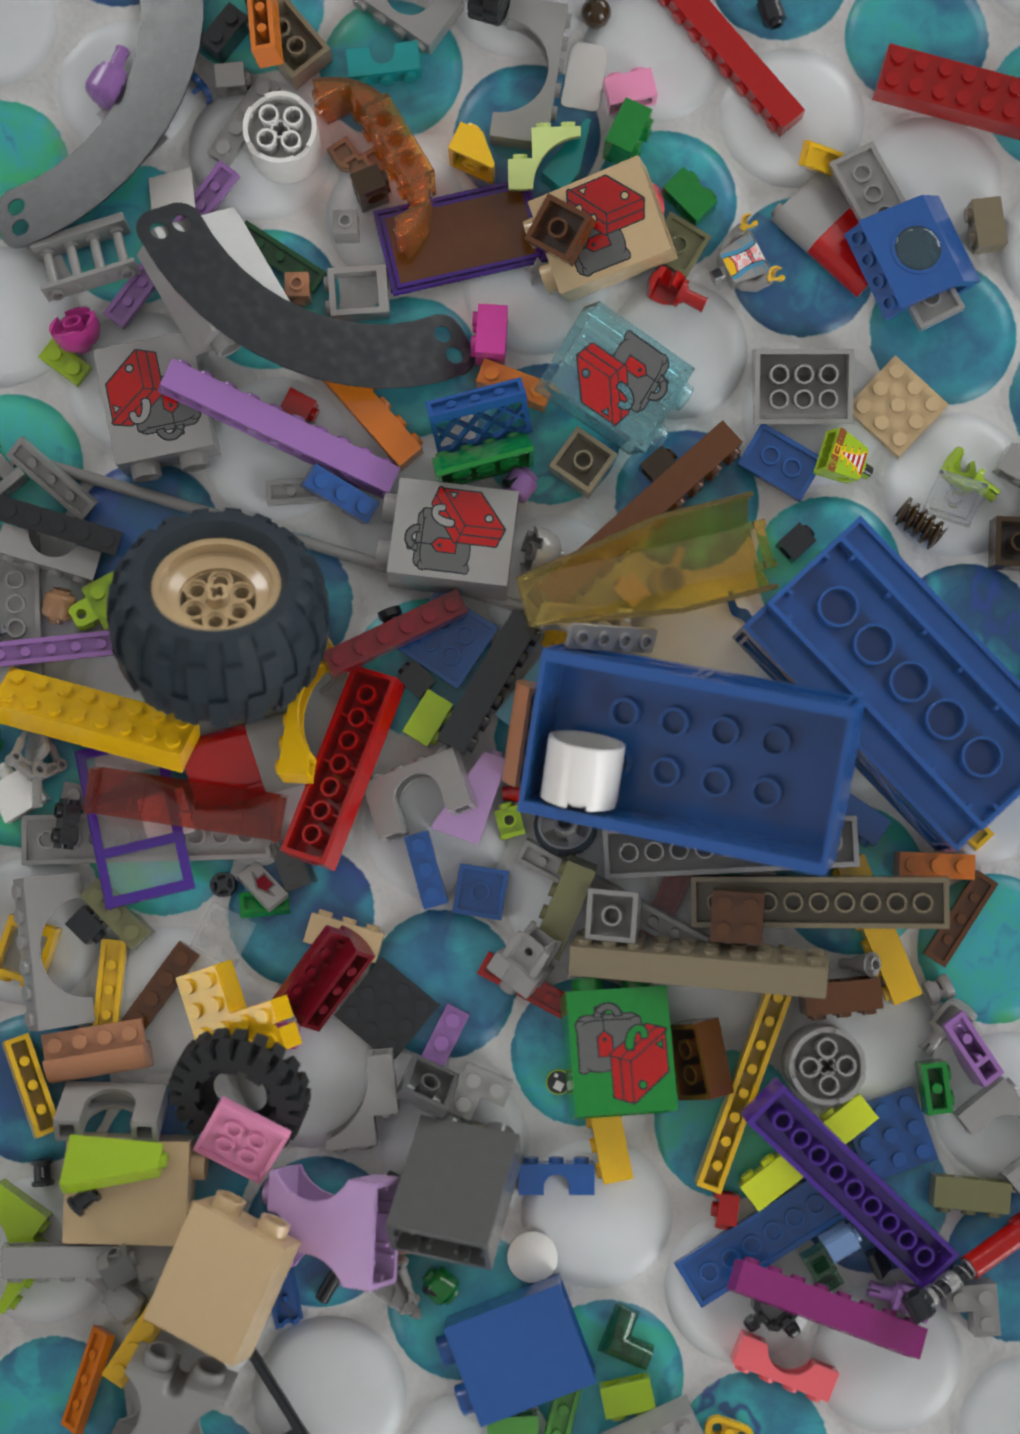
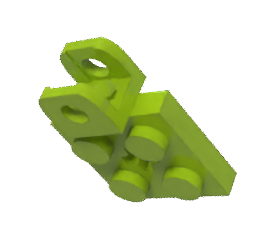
M114 571L82 587L81 590L86 598L69 608L68 612L79 631H87L100 623L105 631L109 630L106 616L107 597ZM86 614L85 618H79L80 615Z

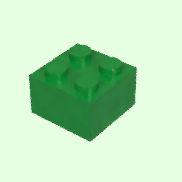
M626 97L605 138L603 159L618 164L637 155L640 157L643 142L647 143L652 132L651 127L654 120L651 119L653 109Z

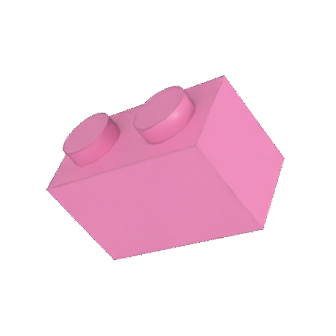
M637 67L630 72L622 74L614 72L604 77L603 91L609 115L619 112L626 97L644 106L656 104L658 94L651 67L645 69L644 67Z

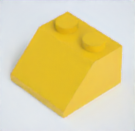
M460 122L448 146L450 166L494 185L495 163L483 131L475 124Z

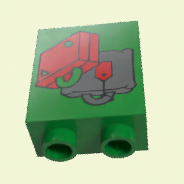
M586 977L573 979L572 991L565 992L560 997L569 1120L670 1113L678 1110L667 985L652 986V983L622 980V988L603 989L602 978Z

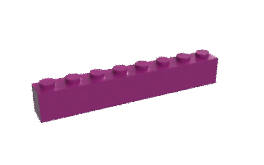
M745 1256L744 1260L735 1259L726 1290L903 1356L921 1359L928 1329L919 1326V1323L915 1324L910 1317L905 1316L904 1320L897 1318V1312L882 1308V1311L874 1309L875 1304L860 1299L859 1303L851 1300V1295L841 1291L833 1294L828 1292V1286L814 1282L813 1286L805 1283L806 1278L791 1274L788 1277L782 1274V1269L768 1265V1268L759 1266V1260Z

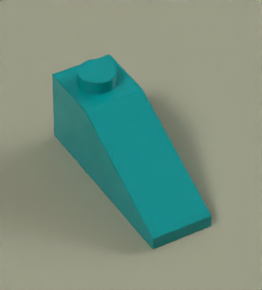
M588 117L580 125L581 139L567 141L541 172V181L553 191L579 180L590 131L591 120Z

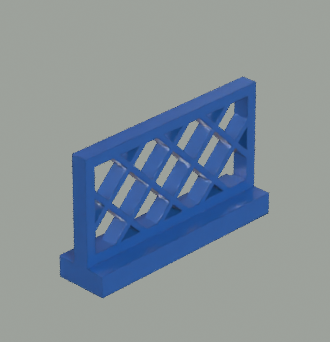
M521 377L425 402L437 453L447 450L450 453L459 451L461 446L473 444V447L483 445L482 442L490 438H497L498 441L505 439L506 435L513 432H520L521 434L533 432L526 391ZM521 402L516 410L508 407L510 404ZM498 409L492 417L484 413L487 410ZM503 412L511 415L506 423L498 420ZM474 415L468 423L460 419L464 416ZM479 418L488 421L482 429L474 426ZM517 418L526 423V425L519 427L512 426ZM450 421L445 429L436 426L437 423ZM456 424L464 427L459 435L450 432ZM493 424L502 427L499 430V432L490 433L488 431L493 426ZM470 430L477 433V436L473 439L468 440L464 438ZM445 437L454 440L452 444L441 447Z

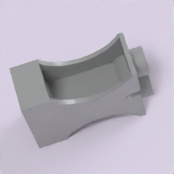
M141 1341L125 1371V1374L133 1382L138 1392L140 1410L130 1416L118 1419L111 1434H204L200 1417L212 1409L225 1406L238 1372L227 1369L223 1362L213 1357L198 1359L191 1372H184L179 1366L181 1355L177 1353L173 1345L164 1341H153L150 1343Z

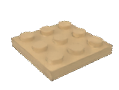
M895 355L853 399V418L898 459L949 404Z

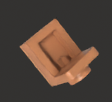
M286 272L284 274L285 294L289 301L302 308L306 307V304H312L309 273Z

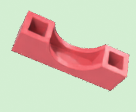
M743 1329L739 1332L730 1356L735 1369L746 1374L752 1371L759 1374L758 1378L768 1383H773V1380L779 1382L784 1389L792 1393H796L797 1390L806 1393L808 1399L820 1403L821 1400L829 1402L839 1376L836 1367L812 1357L798 1368L787 1369L780 1367L769 1358L768 1344L765 1338Z

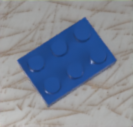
M761 424L737 466L800 502L816 476L813 472L819 455L767 424Z

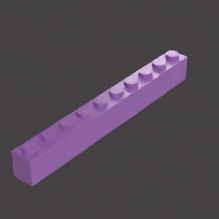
M172 358L159 385V393L308 464H318L342 480L384 499L385 493H390L400 467L396 466L395 462L391 459L379 458L373 455L370 449L356 447L350 444L351 442L347 438L331 435L326 428L306 423V420L299 415H290L283 412L280 406L272 403L267 404L253 393H244L230 382L225 381L223 383L215 379L214 375L207 371H198L192 368L184 360Z

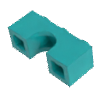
M418 40L394 43V56L389 62L384 64L377 63L372 59L370 46L346 49L351 87L367 88L372 84L386 86L397 81L410 83L422 78Z

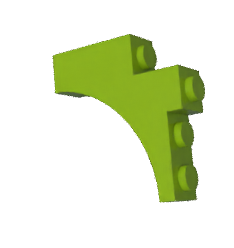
M7 1179L1 1180L0 1224L5 1232L7 1241L49 1242L39 1234L43 1235L51 1225L49 1219L53 1213ZM23 1279V1282L19 1283L7 1282L0 1300V1312L3 1315L10 1308L13 1311L23 1299L20 1294L25 1287L30 1289L34 1284V1279Z

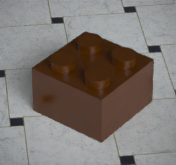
M548 193L524 239L534 247L573 267L597 222L589 214Z
M714 888L710 941L762 945L765 891Z

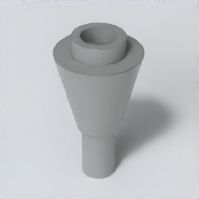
M869 952L851 959L841 958L838 961L840 968L852 969L869 977L877 976L881 969L880 958L875 952Z

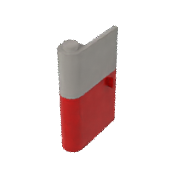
M817 172L784 205L780 202L773 209L771 221L858 298L869 285L844 234L858 225L859 222L841 189L824 174Z
M287 711L263 717L262 720L249 724H239L199 737L185 766L199 810H216L304 784L284 783L275 771V763L279 759L281 751L279 748V738L284 733L283 715Z

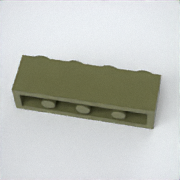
M569 854L567 861L562 859L557 874L561 875L558 883H552L548 896L552 897L549 905H543L539 918L543 920L538 928L552 939L560 940L563 943L554 958L558 961L563 953L598 866L572 854Z

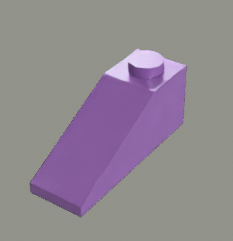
M963 1010L942 1024L959 1064L973 1084L987 1087L1005 1073Z

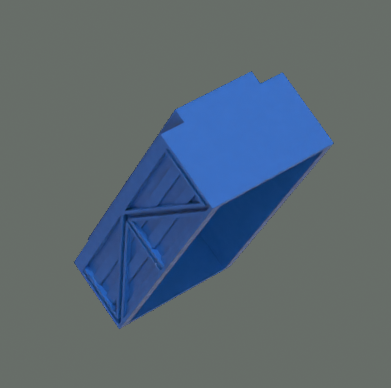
M861 515L732 636L740 647L774 681L866 698L855 767L935 852H957L979 830H984L1020 795V681Z
M565 642L542 648L517 811L825 876L837 858L862 730L861 722L866 698L619 651L569 649L565 646ZM560 730L593 732L616 738L626 745L618 800L614 809L608 811H586L585 807L579 808L570 805L564 808L551 804L541 798V785L549 733Z

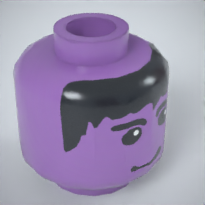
M525 466L522 468L515 467L502 480L503 490L519 491L518 502L525 503L537 490L538 484L536 480L538 478Z

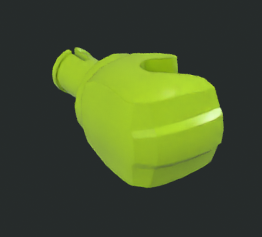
M960 446L953 449L942 465L943 477L961 491L968 493L970 490H975L992 503L1001 490L984 479L985 475L983 474L986 471L984 468L981 467L976 472L975 461L967 465L966 473L962 472L960 462L964 449Z

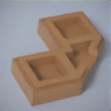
M345 136L327 148L328 154L342 172L354 173L376 163L380 171L394 165L381 143L359 155L348 137Z

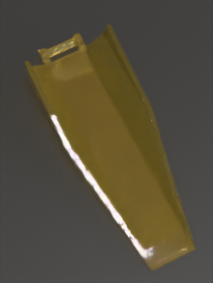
M753 491L655 515L517 576L516 580L529 627L681 614L764 594L779 588L778 583L770 584L761 571L777 567L778 565L776 559H773L765 530V526H767L765 519L748 522V502L754 495ZM750 530L756 531L764 562H758Z

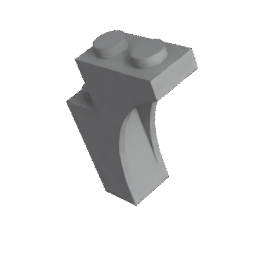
M393 1047L367 1051L368 1084L365 1095L354 1114L341 1126L327 1133L325 1140L326 1151L333 1150L335 1153H342L349 1148H358L359 1150L373 1148V1146L377 1145L378 1141L376 1116L389 1118L399 1113V1099L395 1098L398 1088Z

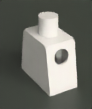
M5 762L1 763L0 813L5 823L12 824L19 820L21 815H27L37 808L32 807V781L27 780L19 771H14ZM42 787V802L44 805L52 800V798Z

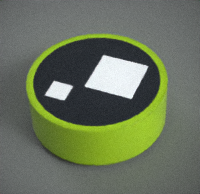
M554 1069L548 1073L546 1086L551 1093L562 1095L567 1092L565 1070Z

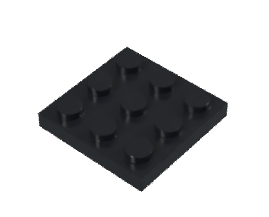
M382 957L334 1016L372 1048L393 1047L395 1060L440 1004Z

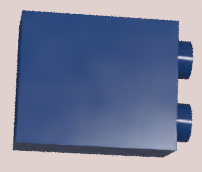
M560 1273L447 1316L443 1328L445 1333L436 1337L437 1348L445 1367L456 1363L463 1380L462 1383L454 1385L460 1410L464 1416L475 1412L480 1428L597 1383L595 1364Z

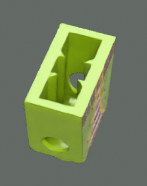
M842 427L826 431L813 473L845 484L859 481L861 477L866 480L873 473V466L865 463L869 450Z

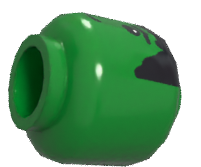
M443 1266L435 1270L430 1268L422 1278L424 1281L423 1293L436 1305H449L460 1292L458 1288L459 1280Z

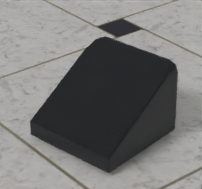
M876 1246L865 1251V1256L873 1275L877 1279L882 1280L891 1270V1265L887 1256Z

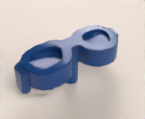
M194 72L191 80L197 87L191 92L195 95L202 90L207 98L206 104L208 105L213 101V96L206 83Z

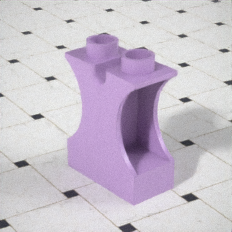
M297 1163L270 1169L269 1177L265 1180L262 1189L263 1202L267 1205L269 1213L279 1215L280 1218L290 1224L287 1234L301 1241L291 1267L296 1266L302 1257L308 1254L325 1262L337 1275L342 1287L372 1291L395 1283L397 1278L398 1251L392 1250L390 1247L385 1224L401 1177L372 1174L347 1181L337 1194H332L318 1187L309 1178L302 1164Z

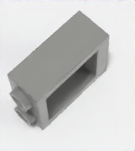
M386 264L327 268L328 276L323 278L325 292L329 291V300H325L326 315H331V318L347 322L391 319ZM377 276L379 306L337 309L335 279Z

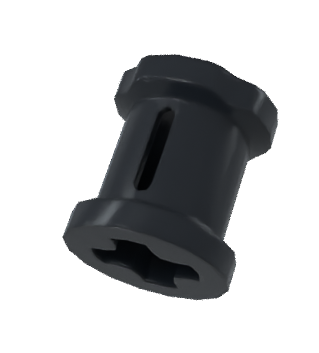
M40 1158L30 1161L34 1173V1181L31 1183L32 1187H46L55 1184V1180L52 1179L51 1164L54 1163L53 1158Z
M97 1189L78 1192L74 1197L70 1196L67 1198L66 1201L71 1210L82 1217L85 1214V1210L95 1201L98 1202L102 1199Z

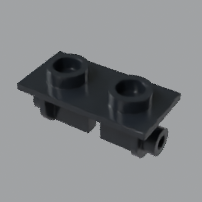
M59 798V803H56L54 808V817L57 818L56 828L53 827L51 831V842L54 843L53 848H61L62 844H64L63 849L73 850L74 845H77L78 828L69 827L70 822L79 823L82 806L79 805L80 800L70 799L69 804H67L68 798Z

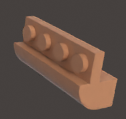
M528 680L516 681L502 773V781L513 787H521L537 682Z
M143 1017L41 1035L45 1059L42 1063L46 1078L50 1084L154 1066L151 1041H146Z

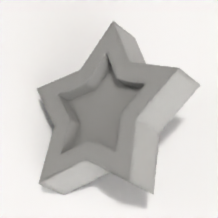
M538 257L534 265L524 268L531 275V285L539 281L543 282L539 267L545 264Z

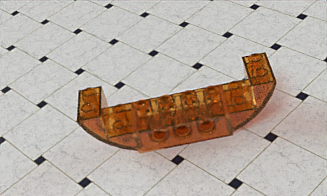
M345 77L312 79L314 90L311 93L316 102L314 108L319 118L324 117L329 125L351 114L355 123H360L363 127L362 133L367 143L372 142L375 147L373 150L377 160L384 162L389 180L396 182L398 186L397 192L401 200L408 202V210L394 217L395 227L393 232L397 238L394 242L400 253L404 252L408 260L411 259L421 248L432 224L433 196L436 195L435 170L388 93L382 94L372 86Z

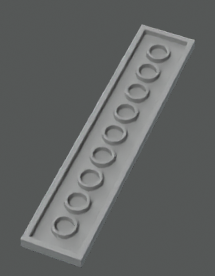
M271 809L179 811L180 813L191 814L195 828L194 832L184 834L190 861L272 858ZM140 812L97 813L104 849L148 839ZM54 814L21 815L22 865L96 863L87 814H80L79 823L70 822L69 827L78 828L77 845H74L73 850L63 849L64 844H62L61 848H53L54 843L51 842V831L53 827L56 828L57 821ZM175 843L107 859V863L179 861Z

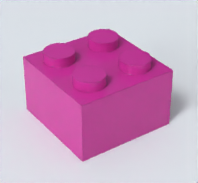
M478 303V312L473 311L472 318L473 333H476V336H471V357H475L476 365H482L484 358L505 365L508 305Z

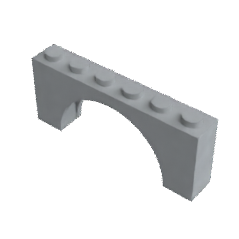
M510 0L507 29L525 35L539 47L546 60L548 74L542 90L530 103L513 111L493 112L489 134L491 145L532 150L531 127H536V123L556 121L558 106H554L555 98H560L561 83H557L558 75H563L565 60H561V54L567 51L568 37H565L564 34L565 28L570 29L572 14L568 13V4L545 0Z
M80 872L14 879L11 892L16 904L14 920L18 925L17 947L21 954L19 970L23 976L22 997L26 1003L24 1020L28 1031H42L95 1022L93 997L74 996L60 989L46 973L40 953L42 932L51 914L65 902L79 898L82 894Z

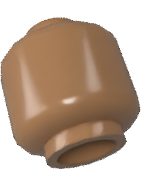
M53 587L52 590L47 591L44 595L41 612L45 617L49 618L48 622L63 625L64 621L72 619L68 610L76 603L77 599L72 595L71 590Z

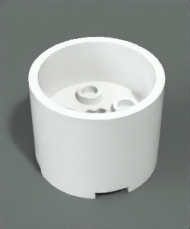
M288 91L268 92L251 107H248L243 119L244 139L255 167L265 178L280 184L300 182L316 170L322 157L323 146L315 114L310 106L297 94Z
M560 730L549 733L541 785V798L551 804L564 808L570 805L579 808L585 807L586 811H608L614 809L618 800L626 745L616 738L593 732Z

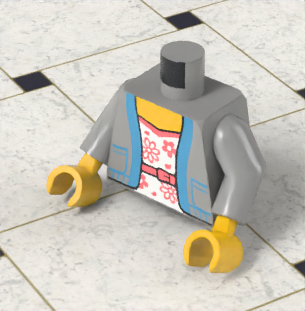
M746 213L742 216L741 224H737L727 234L719 247L717 257L719 267L709 271L710 278L715 285L727 280L732 290L738 288L740 291L759 292L770 286L773 281L782 282L785 280L784 275L776 278V272L781 270L782 267L775 265L770 268L752 232H747V228H754L758 225V220L753 221L751 225L747 223V219L752 213Z

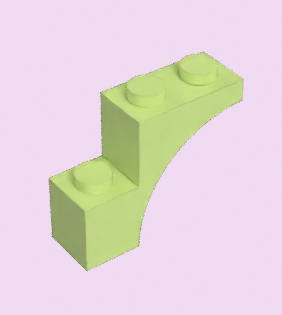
M543 122L536 123V127H531L532 158H527V154H514L513 159H508L509 191H533L535 174L543 158L559 144L573 139H581V126H576L575 122H561V126L551 127V123Z

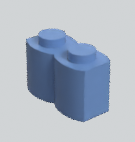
M843 1220L817 1235L824 1250L834 1264L861 1248L859 1242L863 1241L856 1228L850 1222L846 1224Z

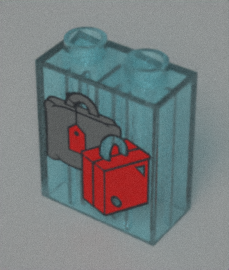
M597 301L582 309L534 390L628 455L645 453L646 450L653 453L662 445L668 435L669 428L662 423L671 408L679 411L688 402L693 393L694 387L688 383V380L695 368L607 305Z

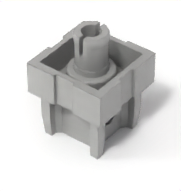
M534 920L530 922L523 932L521 930L518 931L506 948L503 947L496 952L486 967L498 978L502 979L499 985L505 993L514 995L518 992L525 999L533 994L536 988L541 987L555 969L551 963L563 944L560 940L552 939L539 929Z

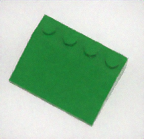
M513 432L506 435L505 439L498 441L497 438H490L483 441V445L473 447V444L461 446L459 451L450 453L448 450L435 454L436 457L431 458L437 482L465 485L509 473L515 467L522 468L525 466L529 468L534 466L533 444L527 433Z

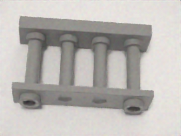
M123 212L58 231L30 245L39 261L44 260L49 283L41 285L40 289L49 302L59 301L73 294L122 279H131L135 275L142 274L135 258H128L123 235L131 233V230ZM114 239L119 262L105 266L100 242ZM90 246L96 269L82 273L76 250ZM67 253L72 276L59 280L53 257Z

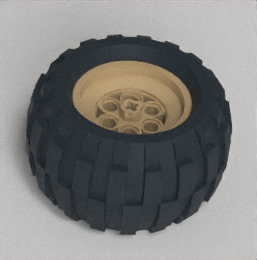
M225 507L224 511H209V508L192 510L193 514L179 517L176 514L162 520V524L158 525L157 530L148 529L138 537V540L131 545V549L127 551L125 557L120 558L114 569L112 584L109 586L106 609L113 655L118 662L119 669L133 691L140 690L145 702L159 712L162 711L166 715L173 712L176 719L193 725H198L200 721L211 722L213 727H230V722L245 720L246 724L262 720L263 717H266L267 710L271 709L278 712L294 701L297 693L299 694L303 687L308 688L317 674L320 662L323 660L329 638V599L320 567L314 555L307 554L303 541L284 526L278 527L277 523L272 522L270 518L256 513L253 516L242 513L241 509Z

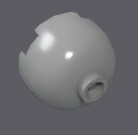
M533 526L534 531H527L521 547V552H525L524 563L520 562L521 572L525 575L541 577L550 574L556 569L558 564L562 563L564 551L561 549L559 538L552 531Z

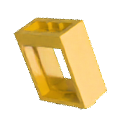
M9 914L0 940V980L11 982V979L19 981L20 986L23 987L24 983L21 973L2 967L15 927H18L14 920V914ZM46 923L42 936L48 938L41 959L48 974L63 929Z

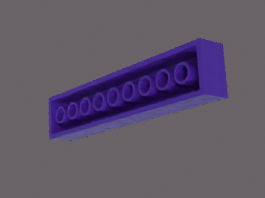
M777 1077L740 1113L744 1120L919 1287L924 1288L928 1284H932L960 1256L942 1235Z

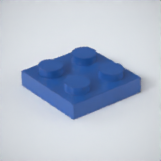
M460 863L452 913L501 920L509 871Z

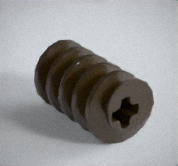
M909 497L893 516L897 517L895 525L897 526L904 522L903 531L905 532L912 528L910 537L913 538L920 534L918 543L921 544L927 540L926 549L929 550L939 541L948 527L942 530L943 521L934 524L936 520L935 515L926 518L928 509L918 512L920 503L911 506L913 498Z

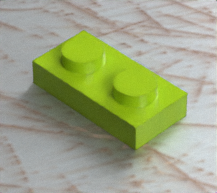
M53 338L38 356L40 360L78 388L93 370L89 364L74 353L61 349Z

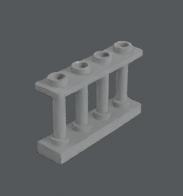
M544 602L538 625L543 630H559L568 633L565 646L569 649L652 653L658 633L655 628L633 627L630 625L633 612L628 608Z

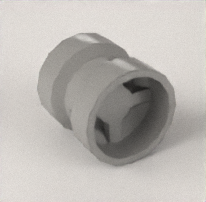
M945 973L937 976V979L934 981L928 980L921 983L923 992L931 1006L939 1004L944 998L949 999L956 996L954 987Z

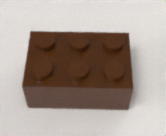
M864 975L828 979L826 999L798 997L800 1013L807 1016V1018H811L812 1021L827 1019L826 1015L829 1014L836 1016V1018L851 1017V1012L857 1011V1013L862 1015L877 1014L876 1009H884L880 978L876 976L869 977Z
M719 1017L686 1019L670 1024L678 1100H713L734 1093Z

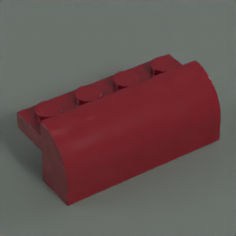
M326 925L272 999L287 994L292 1012L301 1027L320 1032L375 958V954L368 943L350 928L341 925L338 929Z

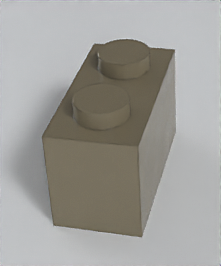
M1001 196L972 199L964 210L965 223L969 224L970 232H968L967 241L969 247H972L973 254L1002 251L1008 241Z

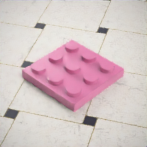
M222 1096L199 1136L193 1151L261 1184L292 1131Z

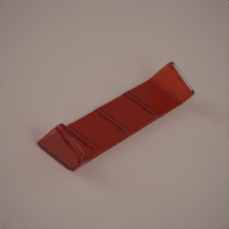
M94 766L89 769L83 810L85 814H101L278 842L282 837L288 795Z

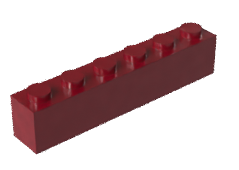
M455 589L326 650L322 662L331 680L464 618L468 610L458 590Z

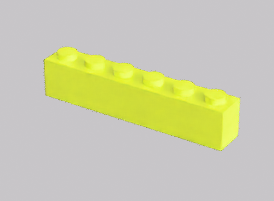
M859 1092L850 1100L842 1104L839 1103L834 1108L828 1107L819 1115L820 1119L846 1144L879 1119ZM778 1152L774 1155L772 1153L766 1155L761 1159L759 1167L755 1170L751 1168L740 1176L741 1181L738 1182L742 1191L759 1212L803 1178Z

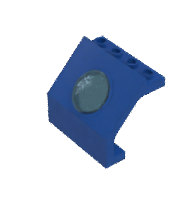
M917 196L859 220L858 225L844 234L885 320H891L916 303L955 288L957 293L961 294L981 281L939 196Z

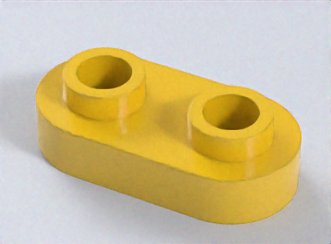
M719 1414L709 1416L704 1424L705 1434H738L739 1432L754 1434L748 1424ZM716 1423L721 1425V1428L718 1431H714L712 1429L713 1425Z

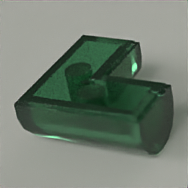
M616 1302L597 1350L642 1370H646L653 1355L654 1345L631 1336L640 1311Z

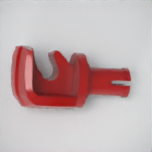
M659 266L648 279L647 297L657 303L672 305L676 308L678 304L684 303L702 312L708 300L707 297L689 289V281L685 279L686 277L679 270L673 273L668 267Z

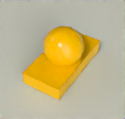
M804 140L798 165L805 167L809 171H817L834 177L828 167L829 163L842 157L844 153L810 140Z

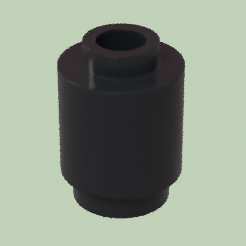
M757 0L756 6L764 28H769L770 30L780 28L787 18L781 0Z

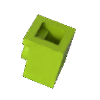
M512 801L498 805L499 810L494 811L501 840L526 834L521 814L517 811L518 805L513 806ZM507 815L513 816V824L507 825L504 819Z

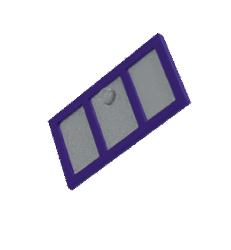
M92 748L75 751L74 754L105 909L112 910L196 889L171 770Z

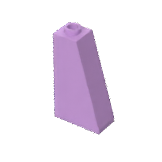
M490 749L489 753L483 752L467 775L478 807L454 816L447 812L445 806L433 822L432 829L479 845L502 779L505 760L503 758L504 753Z

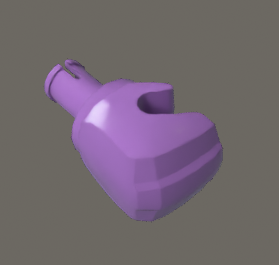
M116 45L110 62L103 61L100 65L96 66L85 84L89 97L106 110H111L128 76L123 67L131 52L122 45Z
M870 1280L868 1286L872 1289L867 1288L866 1295L867 1297L887 1301L889 1310L896 1312L899 1309L903 1315H906V1309L900 1299L906 1292L919 1286L898 1280L892 1286Z

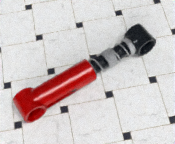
M1020 1212L1009 1218L1008 1224L961 1257V1264L954 1265L953 1270L943 1273L936 1279L934 1284H928L924 1288H913L901 1297L902 1304L915 1324L922 1323L931 1318L936 1313L935 1308L940 1303V1299H946L945 1295L961 1288L963 1282L967 1279L972 1280V1277L978 1279L1020 1248Z

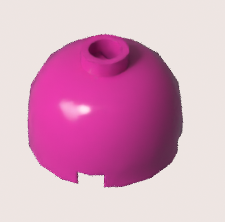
M86 306L69 309L64 312L66 316L61 320L57 316L51 322L49 332L61 349L69 353L83 354L89 352L100 337L99 320L93 310L91 312L90 308Z

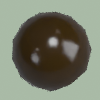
M586 0L581 8V16L587 26L601 28L608 23L611 17V8L606 0Z

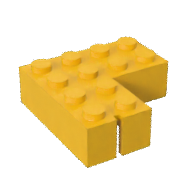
M232 959L175 978L195 1041L200 1034L207 1031L213 1035L215 1029L228 1028L232 1036L235 1029L240 1028L248 1030L249 1041L251 1042L256 1033L269 1037L265 1046L268 1049L276 1042L287 1050L302 1043L296 1021L279 1028L276 1023L294 1016L287 994L247 1007Z

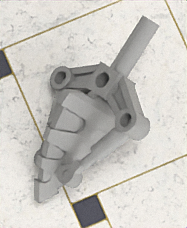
M26 730L22 731L21 736L15 742L12 752L5 757V763L8 766L14 767L27 780L32 781L33 808H41L43 806L42 781L55 774H60L68 767L67 761L60 758L56 745L52 743L50 737ZM24 744H25V758L22 757V755H21V751H22V749H23ZM49 753L53 763H42Z
M401 1254L397 1258L396 1282L372 1290V1292L388 1303L390 1308H395L400 1314L410 1315V1318L420 1320L422 1318L421 1309L418 1306L420 1296L414 1293L411 1286L412 1280L406 1267L409 1264V1260L405 1255Z

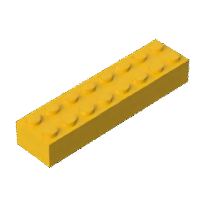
M11 667L0 685V724L176 772H183L200 737V724L193 725L182 722L175 718L173 712L166 715L142 701L23 669Z

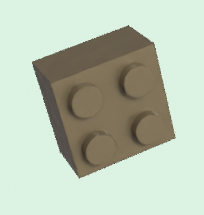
M577 426L549 464L548 472L589 499L616 461L618 454Z

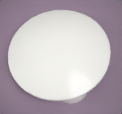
M530 1231L520 1234L512 1240L508 1249L507 1260L510 1270L518 1279L528 1283H536L548 1278L554 1272L558 1254L554 1243L548 1235Z

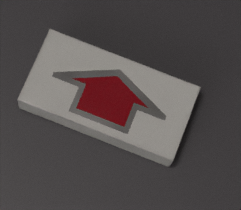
M255 861L237 875L238 880L268 912L289 898L288 893L258 861Z

